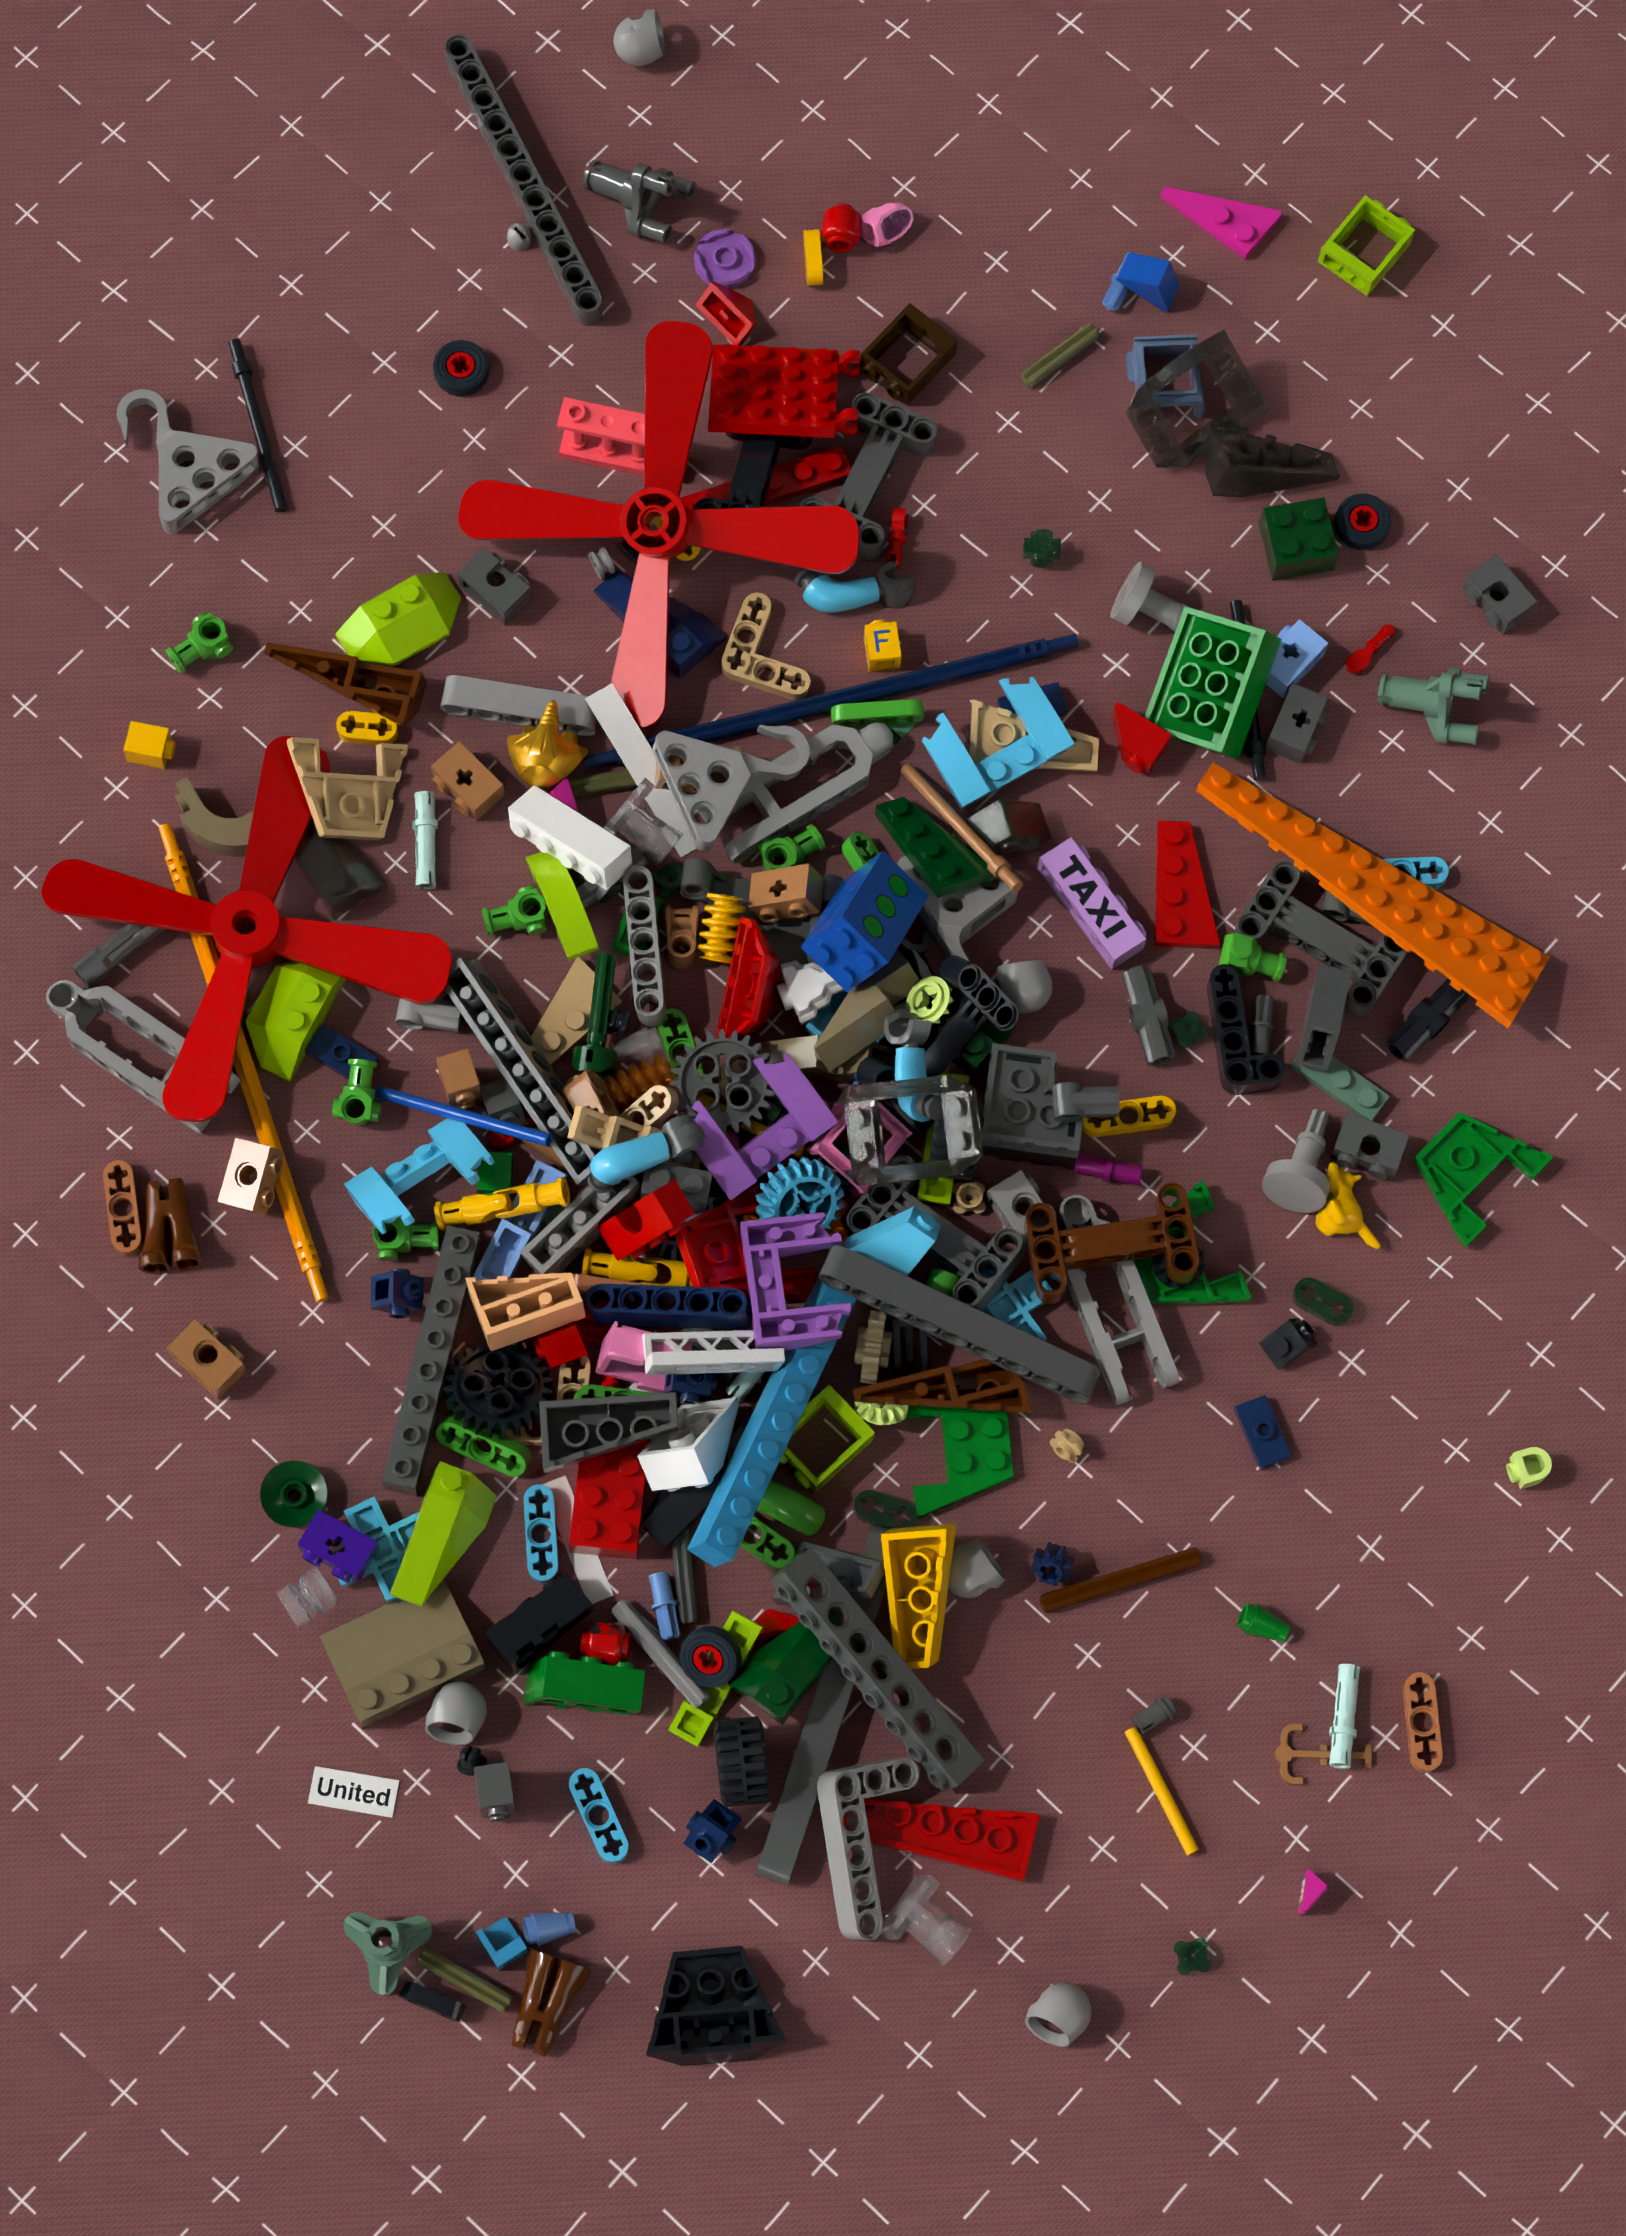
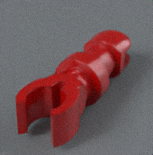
M904 508L893 509L892 533L888 534L890 549L887 552L886 564L895 560L896 569L901 567L903 558L902 546L907 541V536L904 533L908 526L909 514H906L907 511Z

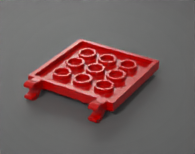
M714 344L708 432L835 438V432L848 435L857 434L858 423L848 421H858V409L846 408L841 413L836 414L837 374L858 376L860 365L850 364V362H860V351L848 350L843 355L838 356V350H828L825 348L802 349L796 347H766L763 345Z

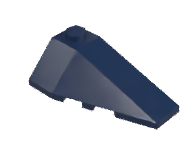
M617 570L595 588L594 593L624 623L633 578ZM669 597L667 667L681 679L722 644L727 637L704 614Z

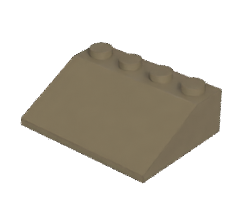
M444 1579L422 1607L402 1599H397L319 1636L361 1728H365L438 1693L447 1683L464 1681L486 1670L481 1654Z

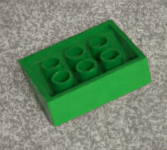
M1184 606L1144 718L1170 733L1173 739L1238 760L1282 639L1266 630Z

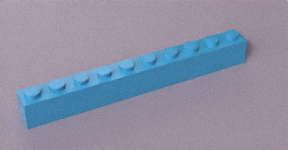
M818 1276L803 1308L851 1303L853 1308L856 1299L824 1284ZM842 1315L837 1330L842 1331L848 1315ZM837 1339L784 1351L785 1362L778 1371L772 1372L687 1548L688 1551L713 1567L733 1560Z

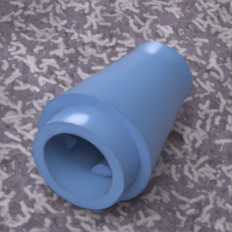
M531 1912L529 1917H523L527 1945L535 1944L536 1947L575 1933V1921L572 1912Z

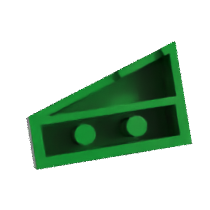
M549 1652V1656H545L527 1666L523 1705L534 1706L536 1702L556 1704L555 1708L566 1709V1706L588 1709V1712L631 1716L641 1711L645 1671L634 1669L635 1664L629 1662H618L617 1665L612 1666L602 1664V1659L596 1657H582L581 1661L569 1659L568 1653Z

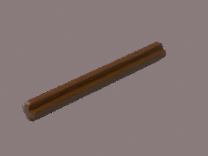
M1195 1547L1041 1594L1039 1597L1040 1605L1045 1613L1052 1612L1197 1567L1202 1563L1201 1556Z

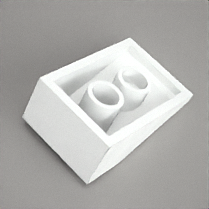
M737 1397L700 1402V1404L695 1405L685 1404L677 1409L678 1430L653 1438L637 1456L652 1491L666 1489L668 1492H672L687 1486L702 1488L713 1482V1478L724 1465L739 1407Z

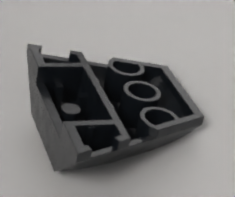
M743 1946L673 1952L646 2056L680 2066L753 2060L786 2043V2038L780 2030L773 2015V2010L762 1992L759 1980Z

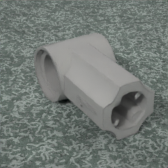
M400 998L395 1023L408 1029L420 1030L423 1027H430L458 1033L462 1014L453 1001L437 999L432 1003L419 1005Z

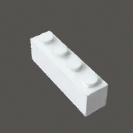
M536 786L531 787L508 807L510 828L516 836L524 837L535 844L541 852L549 853L566 868H572L582 874L592 884L596 883L605 890H608L624 876L630 867H633L630 845Z

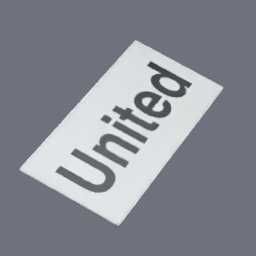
M315 1766L308 1804L392 1818L399 1780Z

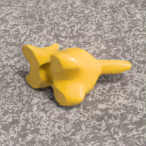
M1331 1162L1327 1174L1323 1173L1329 1180L1330 1191L1324 1207L1316 1214L1315 1224L1318 1230L1326 1236L1334 1234L1347 1235L1357 1232L1367 1245L1375 1249L1381 1248L1379 1241L1363 1222L1361 1207L1353 1195V1185L1361 1179V1175H1353L1338 1167L1336 1163Z

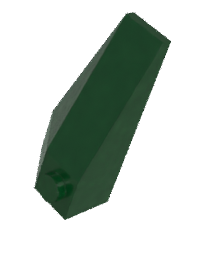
M828 1613L830 1622L835 1625L834 1617ZM799 1621L749 1655L738 1672L728 1682V1685L783 1725L832 1661L833 1657L821 1648L819 1640L813 1632Z

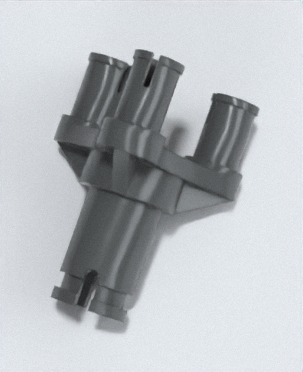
M592 160L589 165L595 169V173L588 169L585 170L583 187L588 191H594L597 194L622 203L630 235L638 238L645 236L667 244L672 236V225L653 220L649 216L662 195L669 197L673 194L691 201L696 193V188H692L697 186L696 182L674 176L672 171L664 168L652 171L650 166L642 163L637 164L630 172L601 163L598 160Z

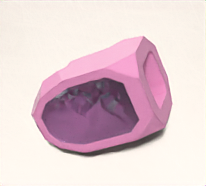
M886 203L880 207L870 209L861 215V236L868 244L876 247L892 243L902 237L911 227L914 220L912 210L901 203Z

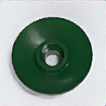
M286 1461L276 1465L266 1474L260 1488V1502L266 1515L273 1522L289 1528L310 1524L318 1509L323 1512L328 1499L327 1484L323 1475L314 1466L303 1461ZM294 1491L300 1492V1500L291 1502L289 1500L290 1493Z

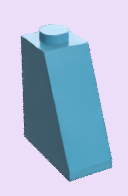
M914 1206L847 1237L842 1246L908 1276L936 1241L941 1224L931 1214L922 1212Z

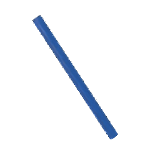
M378 1085L375 1088V1098L547 1147L552 1142V1134L384 1086Z

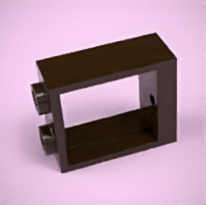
M909 303L861 353L860 368L866 378L873 382L877 381L885 387L886 392L891 398L897 401L900 399L908 405L956 355L957 340ZM906 330L937 354L909 385L905 384L877 361Z

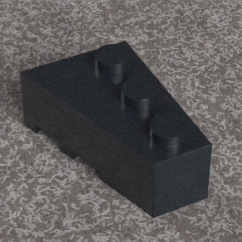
M568 1574L561 1578L557 1575L550 1579L542 1587V1592L533 1598L529 1597L524 1600L514 1612L498 1621L486 1631L489 1645L514 1675L594 1611L591 1601Z

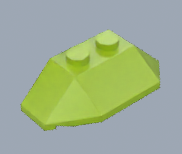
M445 572L416 574L359 606L335 633V636L347 655L358 657L360 662L396 666L450 635L458 606L461 602V596Z
M296 961L275 966L245 1021L262 1070L287 1082H291L306 1054L305 1049L320 1029L346 979Z

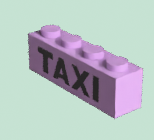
M1071 837L1039 857L1037 869L1112 970L1144 949L1146 932L1139 921H1133L1126 911L1128 909L1124 900L1118 894L1114 896L1108 888L1109 882L1100 869L1095 870L1089 862L1090 856L1082 844L1077 845Z

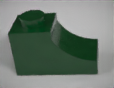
M984 1022L952 1062L975 1079L989 1063L992 1043L1005 1044L1015 1032L1016 1027L1013 1026L1009 1030L1002 1031Z

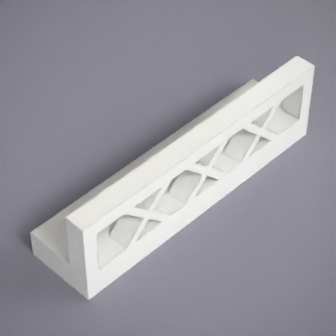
M753 1330L644 1333L642 1335L646 1375L778 1371L785 1362L784 1348L749 1349L747 1346L754 1340ZM721 1340H729L738 1349L717 1350L715 1346ZM740 1340H747V1342L744 1344ZM688 1341H696L706 1350L684 1351L682 1348ZM707 1341H715V1342L711 1345V1344H710L709 1342H707ZM652 1342H664L673 1351L652 1352ZM674 1342H682V1343L678 1346V1345H677L676 1343H674Z

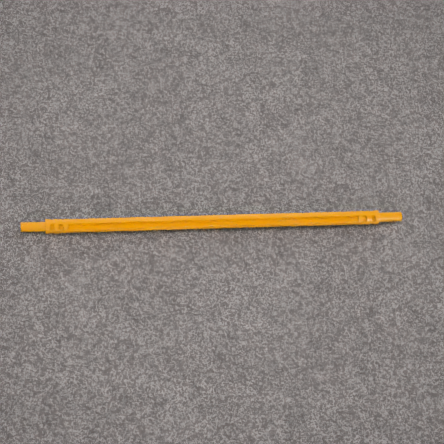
M171 824L160 825L158 829L167 853L165 860L175 890L199 899L184 852L179 850ZM190 932L208 986L218 964L219 957L211 935ZM241 1026L233 1064L237 1076L241 1080L240 1085L260 1144L283 1151ZM283 1154V1169L280 1175L277 1176L274 1188L302 1272L308 1276L316 1303H321L329 1299L320 1273L322 1265L291 1172Z

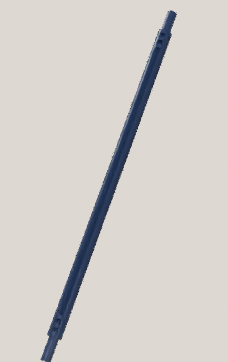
M1076 634L1047 641L1045 638L672 732L704 742H710L757 730L759 725L774 726L830 712L831 708L835 705L869 702L1049 657V653L1078 646V638ZM656 736L646 738L651 748H653ZM614 746L613 750L583 758L585 769L614 762L617 765L623 764Z

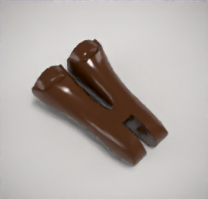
M182 1178L169 1179V1199L164 1200L160 1180L148 1182L146 1191V1236L138 1263V1268L142 1272L148 1274L171 1272L167 1233L168 1220H170L172 1228V1263L175 1269L178 1271H188L196 1269L203 1264L202 1253L191 1226L187 1194Z
M529 1948L526 1957L524 1992L513 2030L512 2046L524 2050L532 2034V2027L536 2025L541 2028L536 2036L533 2053L546 2057L554 2044L563 2018L572 2000L587 1981L592 1969L561 1959L545 2010L542 2011L544 1994L558 1958Z

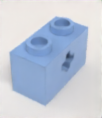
M1300 619L1292 627L1286 625L1277 637L1282 639L1266 682V685L1282 698L1288 694L1292 683L1298 684L1325 655L1328 646L1327 641Z

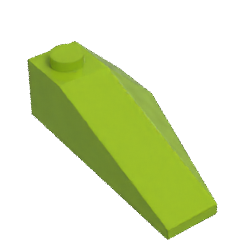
M439 1462L432 1474L389 1595L422 1607L457 1561L484 1530L497 1495L475 1475L447 1463Z

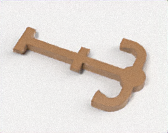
M1289 1724L1280 1733V1746L1276 1748L1274 1756L1280 1762V1775L1282 1779L1290 1785H1303V1777L1301 1775L1292 1777L1288 1774V1762L1292 1758L1320 1759V1766H1327V1759H1330L1331 1751H1327V1745H1320V1751L1292 1750L1287 1745V1735L1292 1731L1301 1735L1303 1727L1302 1724ZM1364 1744V1752H1351V1760H1364V1768H1371V1744Z

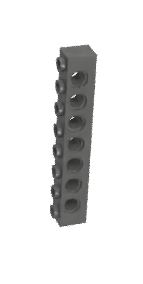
M463 957L458 958L452 964L446 992L540 1131L552 1134L550 1146L577 1185L589 1186L587 1180L592 1173L590 1163L593 1157L601 1150L567 1138L574 1111L562 1094V1089L565 1087L480 961Z
M447 1225L382 1479L385 1490L418 1497L443 1398L444 1376L447 1375L448 1364L452 1362L469 1295L465 1278L473 1277L482 1244L480 1232Z
M812 1548L796 1555L770 1579L776 1587L777 1594L796 1611L799 1621L818 1638L821 1648L840 1665L843 1675L849 1681H852L862 1692L864 1701L870 1707L875 1708L884 1719L886 1728L892 1734L897 1735L906 1746L908 1755L913 1760L919 1762L928 1773V1779L935 1787L945 1792L959 1786L984 1761L982 1756ZM807 1586L812 1590L813 1598L808 1595ZM828 1613L834 1617L835 1625L830 1622ZM850 1639L856 1644L857 1652L852 1649ZM872 1666L876 1668L878 1678L873 1675ZM894 1693L899 1697L900 1705L895 1702ZM915 1719L919 1721L921 1731L917 1729ZM937 1746L941 1748L943 1752V1758L939 1756L937 1752Z

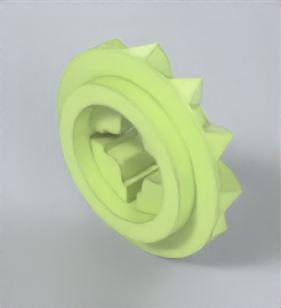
M929 976L923 978L910 990L906 999L905 1010L917 1014L920 1020H929L932 1023L940 1024V1017L943 1014H949L947 1006L953 1002L950 996L952 988L940 977ZM928 995L934 998L931 1009L927 1008L929 1005Z
M855 1402L854 1410L867 1422L876 1425H891L901 1422L906 1418L908 1406Z

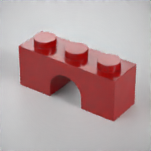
M674 1179L597 1228L617 1261L628 1255L634 1260L650 1250L647 1244L653 1248L668 1239L665 1232L671 1237L686 1228L687 1225L684 1221L693 1216L695 1212Z

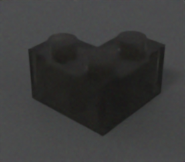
M999 799L965 820L996 855L1012 851L1031 854L1040 850V845L1051 839L1040 803ZM953 828L956 839L981 858Z

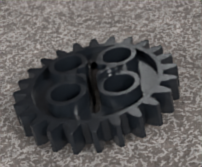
M478 1341L476 1351L465 1347L464 1357L455 1355L454 1365L448 1364L443 1392V1398L447 1399V1410H453V1419L456 1421L463 1418L464 1429L475 1425V1435L481 1433L483 1429L488 1430L489 1438L493 1437L495 1431H500L504 1439L507 1436V1430H512L516 1436H519L520 1426L530 1431L532 1429V1420L540 1422L539 1402L552 1401L551 1389L553 1381L549 1377V1367H542V1359L539 1357L532 1359V1348L521 1352V1343L518 1342L513 1348L505 1346L490 1351L489 1347H484ZM472 1389H477V1390H479V1391L473 1392V1391H470V1390H472ZM497 1407H504L506 1409L501 1410L497 1409Z

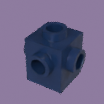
M401 1268L371 1276L370 1309L387 1312L390 1318L405 1319L409 1317V1313L423 1310L424 1277L411 1275L410 1270Z
M717 1373L665 1375L664 1393L676 1392V1397H679L680 1402L684 1404H700V1401L711 1396V1392L714 1393L717 1385Z
M713 1799L702 1813L696 1811L686 1826L690 1833L683 1844L692 1849L697 1855L712 1863L720 1853L726 1856L737 1840L733 1833L742 1818Z

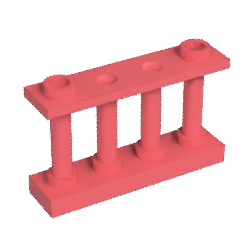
M564 397L557 422V428L564 429L559 449V458L644 476L645 414Z

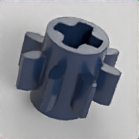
M1048 1542L1044 1550L1036 1548L1031 1571L1037 1572L1039 1582L1057 1586L1061 1578L1068 1581L1072 1572L1071 1567L1074 1557L1068 1556L1066 1546Z

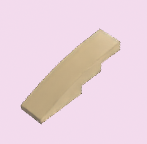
M575 1106L567 1138L602 1150L618 1143L662 1132V1130L652 1126H642L618 1116H608L584 1106ZM691 1150L693 1158L690 1162H676L670 1155L669 1160L663 1163L699 1169L701 1161L695 1152Z

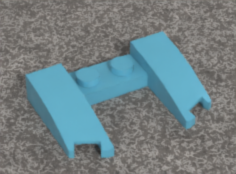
M1029 677L1028 684H1009V678L999 680L1000 686L1028 735L977 764L973 762L944 713L939 714L935 720L940 726L930 740L926 737L922 739V743L961 810L1074 747V741L1034 677Z
M447 1118L428 1130L433 1140L431 1143L419 1146L406 1159L388 1166L384 1173L379 1175L371 1166L344 1183L356 1206L381 1234L386 1233L385 1223H391L399 1216H401L405 1226L415 1222L410 1212L397 1196L442 1167L451 1163L473 1185L479 1180V1177L472 1170L481 1165V1160H484L488 1165L495 1163L492 1156L465 1123Z

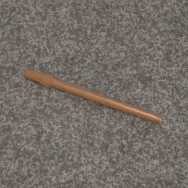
M910 763L905 764L901 769V773L988 864L987 869L997 879L1001 878L1013 892H1018L1023 887V882L1010 870L1011 865L1004 857L996 855Z

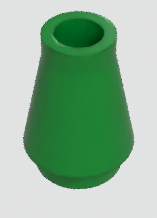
M1247 1602L1239 1615L1237 1628L1242 1629L1243 1634L1283 1643L1288 1635L1290 1624L1283 1622L1258 1603L1252 1605Z

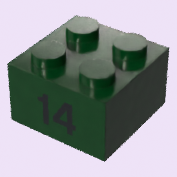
M1325 497L1263 508L1259 527L1272 581L1334 570L1339 554Z

